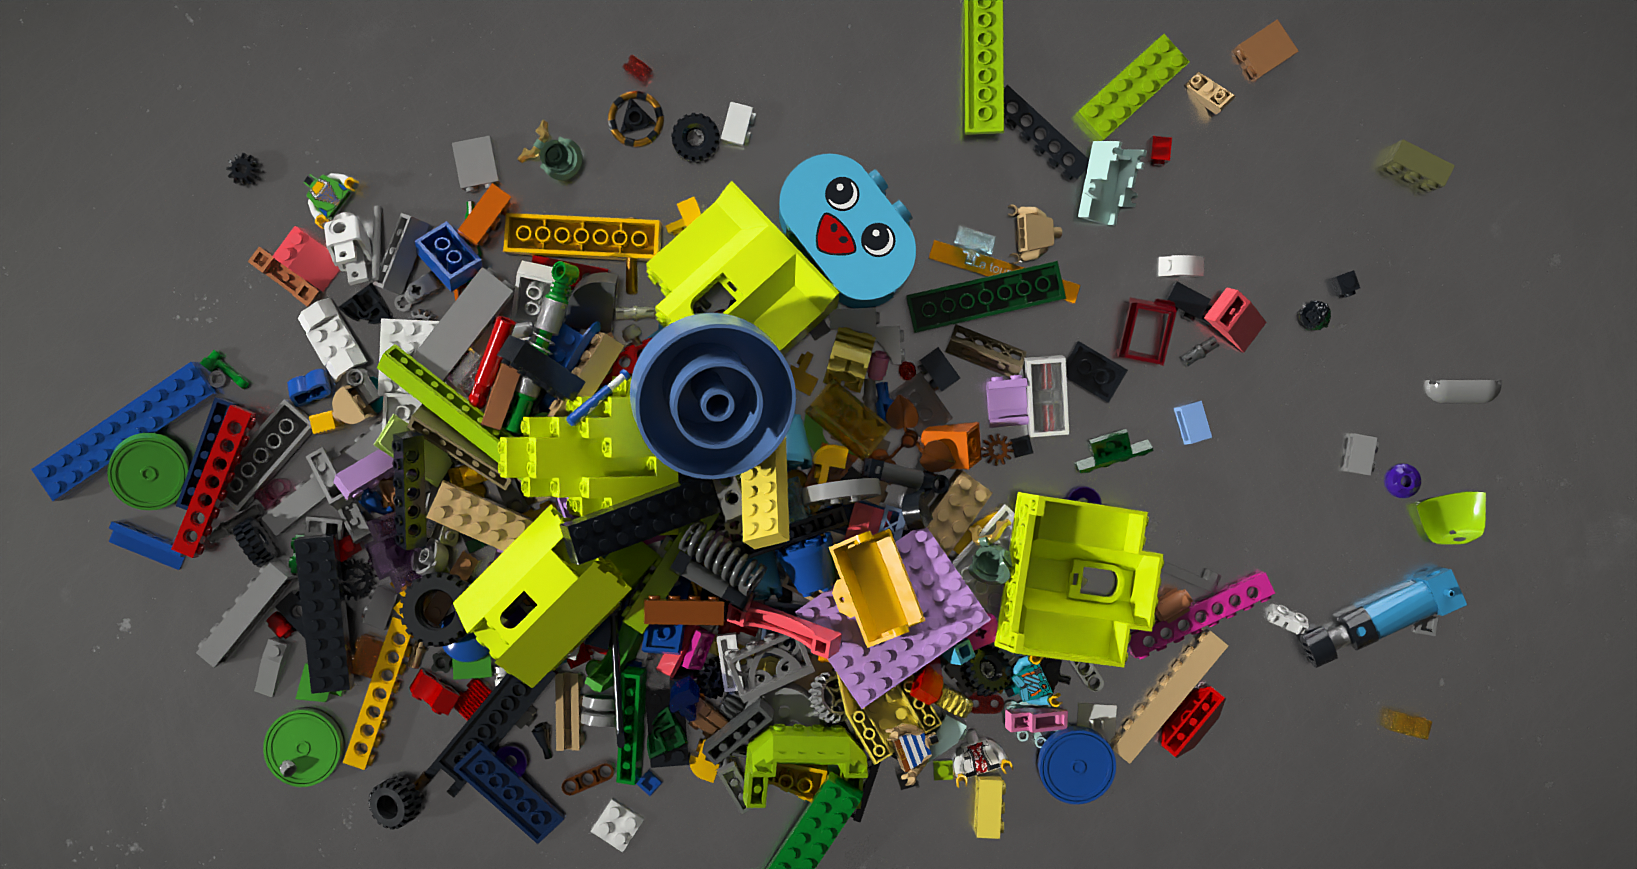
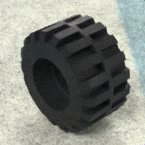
M393 776L375 786L369 794L371 799L368 800V804L371 806L369 810L373 813L372 817L376 818L379 825L383 824V827L386 829L388 827L390 830L399 829L414 820L420 813L419 810L422 808L420 804L422 798L419 797L420 792L416 790V785L414 783L411 784V780L408 778L404 780L403 776Z

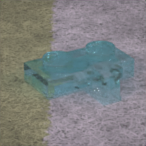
M959 226L954 246L964 248L963 252L967 253L964 264L972 266L975 256L980 257V254L991 256L996 237Z

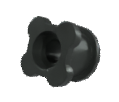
M446 652L435 653L432 656L433 665L431 669L433 672L443 671L448 673L453 665L452 658ZM441 659L445 660V665L441 663Z

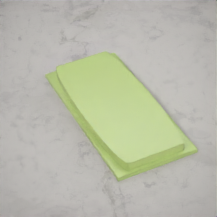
M393 414L374 443V446L394 459V451L392 449L393 434L411 431L407 428L408 423ZM424 439L425 480L437 488L453 462H451L448 453Z

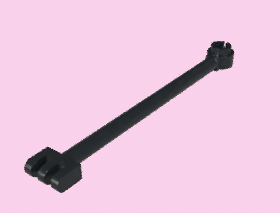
M619 601L620 605L610 614L616 737L617 746L623 748L625 746L618 630V611H621V601Z

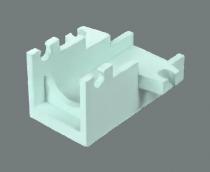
M1093 141L1078 217L1103 225L1116 226L1120 207H1136V203H1132L1131 198H1137L1138 194L1129 188L1135 187L1138 169H1144V162H1140V158L1142 156L1146 157L1147 150L1121 149L1122 142Z

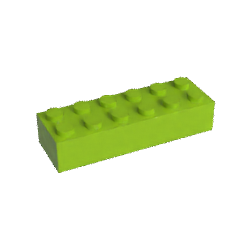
M1163 34L1075 115L1099 141H1104L1190 61Z

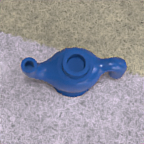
M368 488L363 490L361 500L358 502L369 514L376 512L381 515H387L394 511L390 506L387 508L382 507L380 501L383 498L376 491L371 492Z

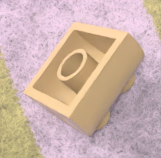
M352 385L341 387L333 397L332 414L339 422L356 424L371 420L377 416L372 406H366Z

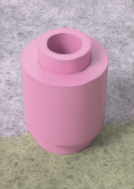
M877 350L871 354L867 369L869 378L883 380V377L886 376L890 359L886 352Z

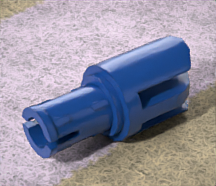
M888 382L876 383L878 400L875 406L878 424L883 425L888 424L886 413L894 400L889 396Z

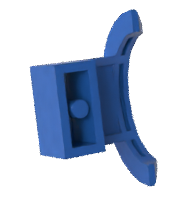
M596 321L584 335L562 323L558 336L552 335L551 341L555 345H549L548 350L552 353L549 357L572 372L592 338L599 334L601 330L600 322Z

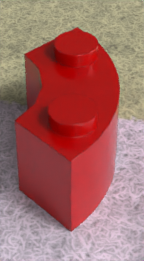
M420 668L409 687L412 696L417 700H424L428 703L433 712L439 715L443 713L448 716L460 695L451 686L441 683L440 678Z

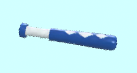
M622 369L620 375L611 383L602 387L569 414L566 418L567 423L570 426H576L612 394L616 387L623 381H628L631 378L630 374L625 369Z

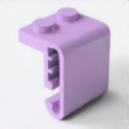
M1022 375L1010 376L1011 380H1003V377H992L991 381L986 382L990 428L1029 424L1026 408L1028 407L1026 395L1027 378L1022 379Z

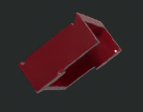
M1130 297V307L1120 348H1117L1116 352L1118 358L1124 357L1164 366L1177 313L1175 303L1164 299H1155L1152 302ZM1138 309L1169 314L1159 356L1129 350Z

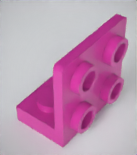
M700 626L699 630H696L692 636L691 644L685 654L682 666L686 669L702 670L715 634Z

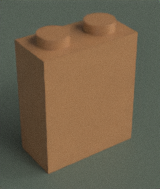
M1278 19L1235 48L1237 50V57L1245 62L1247 72L1251 77H1255L1256 80L1299 52Z

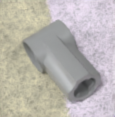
M356 368L347 373L348 383L354 386L366 406L382 397L379 396L378 390L372 383L369 372L366 369ZM357 372L361 375L359 382L355 378Z

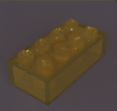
M834 378L825 385L804 411L862 461L872 454L892 428Z

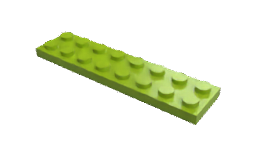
M964 0L965 134L1004 133L1003 0Z

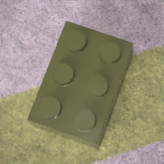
M1404 139L1392 145L1382 164L1387 167V171L1393 174L1399 173L1404 176L1405 180L1412 183L1417 182L1421 184V188L1427 191H1434L1444 187L1455 165Z

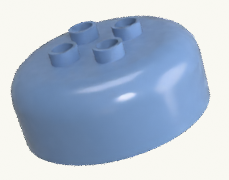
M700 313L681 318L669 324L648 342L637 359L630 385V403L635 422L644 442L661 462L687 476L701 479H721L744 473L756 467L778 448L793 420L796 406V389L794 378L786 359L770 337L760 328L733 315Z

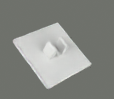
M1078 703L1077 726H1084L1097 731L1110 743L1115 736L1117 705Z

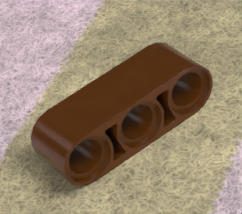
M607 760L572 774L563 781L562 791L564 794L571 796L608 781L615 774L616 766L613 762ZM602 767H610L611 774H603ZM591 774L594 778L593 782L585 781L584 775ZM573 781L576 784V789H568L566 783Z

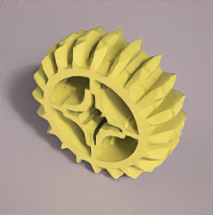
M943 684L942 697L939 701L934 702V704L958 717L966 718L974 705L972 700L948 685Z

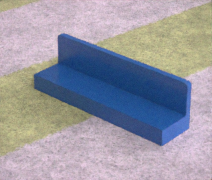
M111 521L109 529L113 530L109 539L110 543L174 569H181L186 555L171 550L172 542L123 522Z

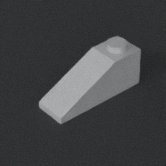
M277 637L268 639L259 668L255 692L269 697L274 696L292 646L291 642Z

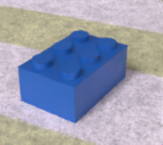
M447 221L415 240L417 255L450 292L473 279L482 268L481 258Z

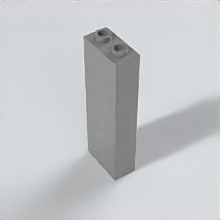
M482 267L412 356L443 382L447 381L514 295L513 285L505 279L503 281L497 278L498 273L490 267L488 269Z

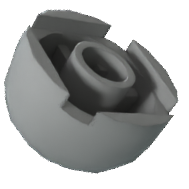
M430 537L425 550L419 548L418 551L413 552L411 567L420 575L443 572L448 566L449 552L444 544Z

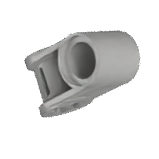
M430 271L409 284L404 297L407 302L416 304L428 296L434 295L443 286L433 271Z

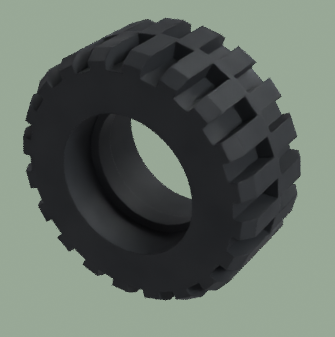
M447 572L425 574L421 578L412 581V585L408 586L404 591L406 595L401 598L400 602L403 603V608H399L400 614H403L404 618L401 619L402 625L407 626L405 631L408 635H413L415 641L422 642L425 646L434 647L452 645L467 636L468 634L456 609L455 616L448 626L436 628L427 622L423 606L427 596L435 591L446 592L455 601L468 588L469 583L466 580H461L460 576Z

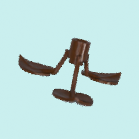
M901 394L897 395L887 410L886 419L892 428L896 430L904 429L905 433L901 438V444L890 456L886 450L877 449L868 458L896 465L892 458L903 447L912 448L916 445L919 451L923 453L920 458V464L924 469L930 472H941L951 468L956 461L945 443L933 440L928 442L925 450H923L920 442L917 441L918 434L914 430L907 429L914 428L917 425L919 414L909 399Z

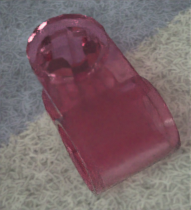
M287 478L274 479L259 490L253 498L257 499L263 505V510L266 511L271 506H275L283 496L290 492L291 482ZM278 482H281L284 486L282 492L277 489Z

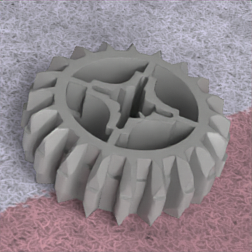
M835 671L823 672L820 676L814 678L815 681L810 684L812 689L808 692L812 696L808 700L813 703L810 707L815 708L813 714H819V719H825L827 723L843 722L848 717L845 714L837 674ZM828 682L834 684L833 687L829 688L826 685ZM838 706L840 708L838 712L832 710L833 707Z

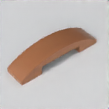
M258 247L248 262L309 307L320 291L273 258V255Z

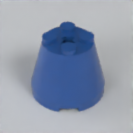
M826 532L823 536L816 535L787 545L785 548L781 547L775 550L778 561L803 597H809L818 590H822V592L831 590L833 588L832 584L836 581L835 563L829 547L834 545L830 532Z

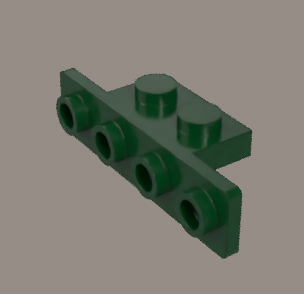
M1124 429L1089 440L1093 457L1077 461L1075 464L1080 473H1090L1101 467H1109L1111 464L1120 461L1125 462L1136 456L1147 455L1153 451V447L1149 440L1130 444L1128 432Z

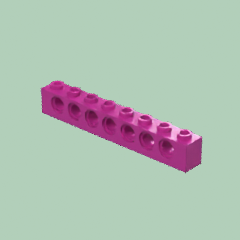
M1261 571L1191 604L1188 607L1190 611L1171 623L1156 620L1155 625L1152 627V632L1143 630L1130 632L1131 640L1128 643V647L1134 658L1144 659L1150 655L1149 652L1155 649L1156 651H1161L1167 648L1166 644L1170 642L1178 643L1185 639V635L1190 633L1195 635L1201 632V628L1207 625L1209 627L1217 625L1219 620L1224 617L1226 619L1237 615L1236 612L1241 609L1246 611L1253 608L1254 603L1258 601L1263 603L1270 600L1271 595L1275 594V591L1266 572ZM1251 587L1256 589V594L1253 597L1248 596V590ZM1237 595L1239 598V602L1236 605H1232L1230 602L1231 597ZM1220 603L1221 611L1214 613L1213 606ZM1202 611L1204 619L1198 622L1195 616L1198 612ZM1186 620V628L1180 630L1178 628L1179 621ZM1168 628L1170 631L1169 635L1162 638L1161 630ZM1151 636L1152 643L1145 646L1143 644L1144 638Z

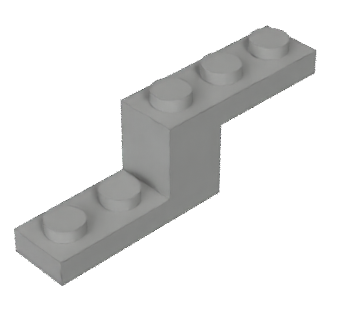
M321 447L307 455L306 458L329 504L338 510L353 542L358 544L373 535L355 498L352 497L346 500L333 483L337 471L326 450Z

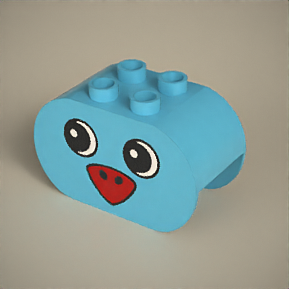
M816 155L795 167L783 184L779 202L781 228L791 243L840 292L838 302L854 309L880 306L900 292L913 269L916 258V243L913 232L909 227V221L913 217L900 200L893 205L885 196V190L889 187L877 170L874 169L868 174L859 163L843 155Z

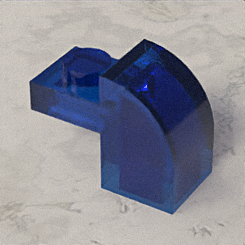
M690 676L675 682L670 692L671 712L674 713L679 710L680 714L685 716L689 722L696 720L697 705L695 703L699 702L700 693L699 686Z

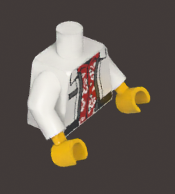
M976 729L967 731V743L960 745L961 749L957 751L954 761L955 775L957 777L956 786L958 788L960 781H964L967 787V778L997 768H1001L1004 774H1007L1005 771L1006 766H1011L1012 770H1014L1003 748L996 742L987 740L986 737L978 739Z

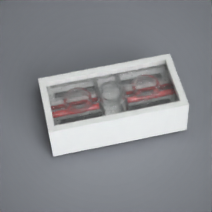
M1063 355L1024 358L1025 378H1027L1028 384L1026 386L1027 416L1029 418L1028 434L1030 437L1069 435L1066 358Z

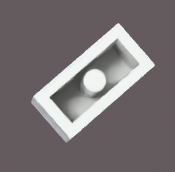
M730 102L721 136L722 142L744 147L745 143H749L751 132L748 129L750 124H754L756 113H753V107Z

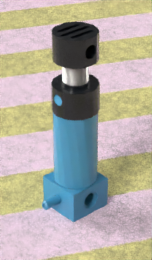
M1443 567L1434 569L1417 577V582L1339 616L1341 626L1330 631H1326L1323 626H1319L1299 635L1302 647L1309 661L1315 668H1318L1338 659L1336 650L1349 644L1357 651L1434 614L1444 616L1466 606V600L1452 569Z

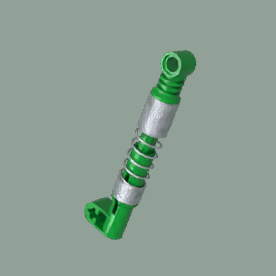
M562 261L556 262L552 268L551 273L555 280L552 284L554 286L550 287L552 292L549 291L545 295L541 305L542 307L535 325L540 330L533 331V334L537 336V340L530 341L532 346L548 357L552 355L550 350H548L549 345H555L551 341L552 335L558 336L569 303L566 294L569 295L567 290H570L571 287L569 285L574 284L579 278L578 267ZM521 375L519 376L514 391L515 397L511 409L508 408L502 428L523 434L521 432L523 417H529L533 403L537 400L541 390L532 383V380Z

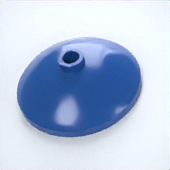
M455 611L446 617L441 628L448 626L452 622ZM469 633L457 643L442 646L451 658L460 662H475L484 658L490 652L486 646H482L476 640L477 636L474 633Z

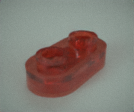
M977 694L968 696L972 701H979L977 706L972 707L971 713L997 714L1004 709V700L998 694L988 697L978 696ZM993 700L998 701V704L995 707L991 706V702Z

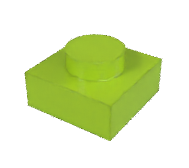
M952 759L933 760L934 781L953 780Z

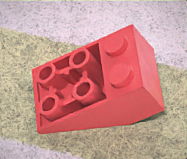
M1231 288L1224 290L1204 317L1206 321L1243 353L1267 323L1250 300L1238 290Z

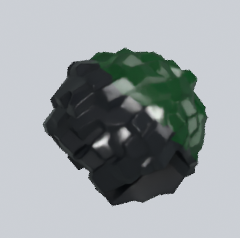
M1311 300L1300 311L1302 323L1307 328L1321 330L1328 327L1331 319V310L1327 303Z

